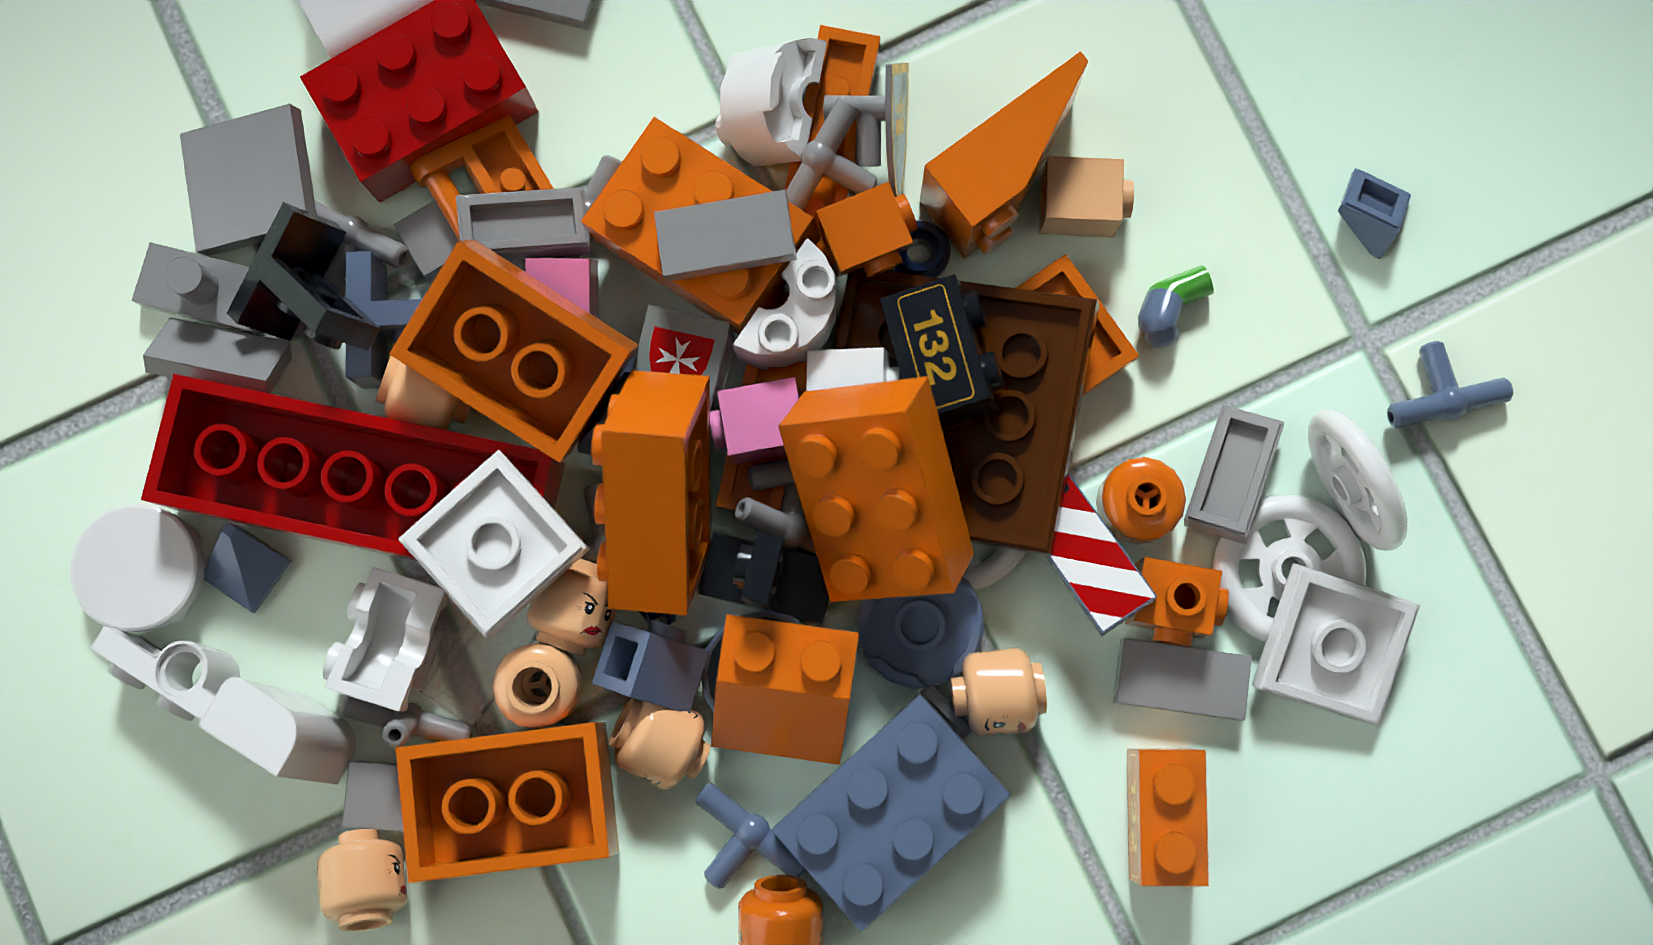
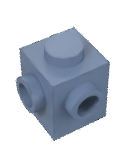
M650 620L647 631L612 621L592 684L628 697L678 711L690 712L696 691L701 683L702 672L709 651L685 644L687 630L662 622Z

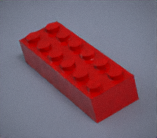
M173 374L141 500L177 511L417 561L399 541V538L496 451L500 450L554 510L565 462L559 463L535 448Z

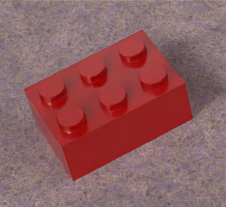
M434 0L300 76L301 81L359 181L379 203L417 182L410 171V166L422 155L508 115L511 116L515 125L539 112L526 85L475 0Z

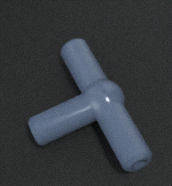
M1433 341L1422 345L1419 349L1433 394L1390 404L1387 409V418L1390 425L1394 428H1401L1438 418L1456 420L1467 411L1509 402L1513 397L1514 389L1511 382L1505 377L1460 388L1444 343Z
M707 783L695 798L696 804L734 833L704 871V877L711 885L718 889L724 888L754 850L786 875L801 877L806 869L773 833L763 816L749 813L714 784Z

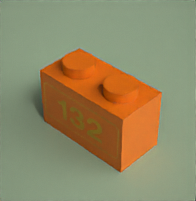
M1127 748L1129 879L1140 886L1209 887L1206 750L1191 748Z

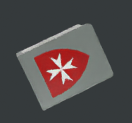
M648 304L632 370L710 376V411L719 410L720 405L717 391L724 390L734 349L735 337L730 322ZM710 426V441H711V440H712V432H711V426Z

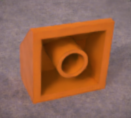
M726 614L716 681L711 747L840 765L859 633Z

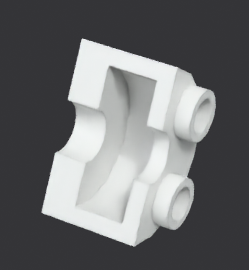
M806 37L734 53L729 58L727 71L720 87V114L716 119V132L721 143L727 147H733L736 153L753 167L802 161L801 155L804 147L808 144L812 118L804 109L802 95L807 85L820 82L827 41Z
M808 238L796 253L797 260L791 261L781 274L782 279L786 282L783 288L784 293L788 296L787 301L781 307L774 310L758 307L733 343L739 361L758 369L786 367L799 361L801 363L807 361V351L819 350L826 344L836 321L835 275L826 256Z
M372 567L366 584L360 582L356 585L348 603L347 618L355 621L350 638L345 644L335 642L327 654L322 673L323 679L327 680L324 688L395 711L405 712L408 709L409 699L407 698L411 688L421 691L433 665L442 638V633L434 631V627L441 609H444L448 604V597L445 591L438 586Z

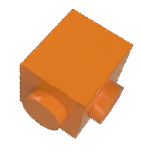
M889 182L816 210L814 216L819 235L837 278L864 268L867 277H872L901 265L903 261L899 253L906 251L911 246L913 241L910 232L917 230L916 219L908 199L904 194L895 197Z
M1143 557L1135 562V566L1155 592L1157 599L1126 620L1125 625L1154 630L1153 641L1183 647H1192L1193 637L1204 638L1212 636L1214 626L1221 627L1223 625L1228 608L1229 591L1227 588L1220 587L1222 571L1150 557Z

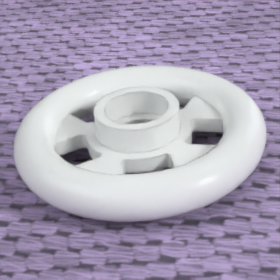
M1335 409L1318 411L1312 416L1308 425V444L1314 466L1330 499L1340 515L1364 542L1382 551L1397 549L1406 539L1408 518L1400 489L1384 457L1367 433L1352 418Z
M1277 495L1261 499L1247 543L1242 544L1220 537L1216 546L1213 569L1222 571L1220 587L1227 588L1229 591L1227 614L1241 629L1263 642L1267 641L1274 618L1267 616L1270 598L1272 597L1280 601L1287 579L1282 574V564L1287 558L1296 560L1301 566L1364 586L1366 585L1365 556L1354 530L1340 514L1314 499L1297 495ZM1282 520L1289 537L1276 541L1266 547L1258 530L1267 524ZM1315 529L1323 533L1335 549L1324 560H1321L1316 550L1305 542V538ZM1239 560H1258L1257 575L1261 586L1242 588L1239 577Z

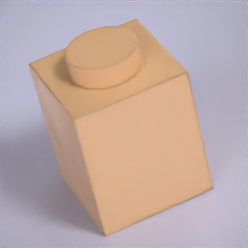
M1048 156L1041 173L1039 234L1114 237L1123 218H1131L1134 204L1133 180H1124V159Z

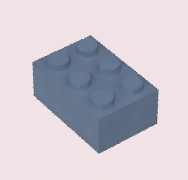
M919 693L772 828V831L862 932L1011 795L1008 789L927 699Z

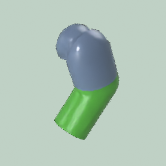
M1201 265L1158 281L1148 289L1138 314L1139 330L1144 332V338L1148 345L1155 348H1163L1174 343L1179 335L1175 324L1178 322L1183 305L1214 293L1212 279L1205 266Z

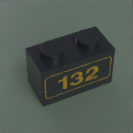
M953 274L880 298L902 379L928 376L941 428L1000 411L995 391L1004 389L1005 383L995 352H983L977 330L987 328L988 325L976 290L966 292L957 276Z

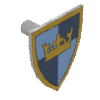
M909 62L885 64V96L825 95L823 104L824 120H826L838 97L843 96L859 106V112L854 121H856V164L861 167L881 166V121H885L888 180L895 197L902 194L908 126Z

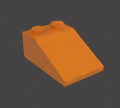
M1081 51L925 164L919 202L938 227L945 233L963 259L967 258L977 249H980L986 255L1003 244L1013 234L1014 231L1010 225L1020 215L1018 212L1074 102L1089 62Z

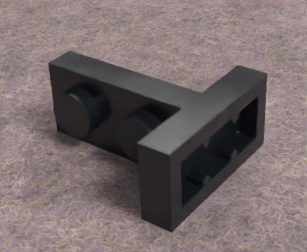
M283 202L227 314L236 324L291 341L302 320L306 324L303 330L305 335L319 344L332 349H340L342 343H346L369 351L381 329L324 276L347 232L336 222Z
M759 531L756 533L755 541L717 532L713 533L699 595L763 611L768 610L786 614L796 619L823 625L829 602V594L817 556L788 550L784 537Z

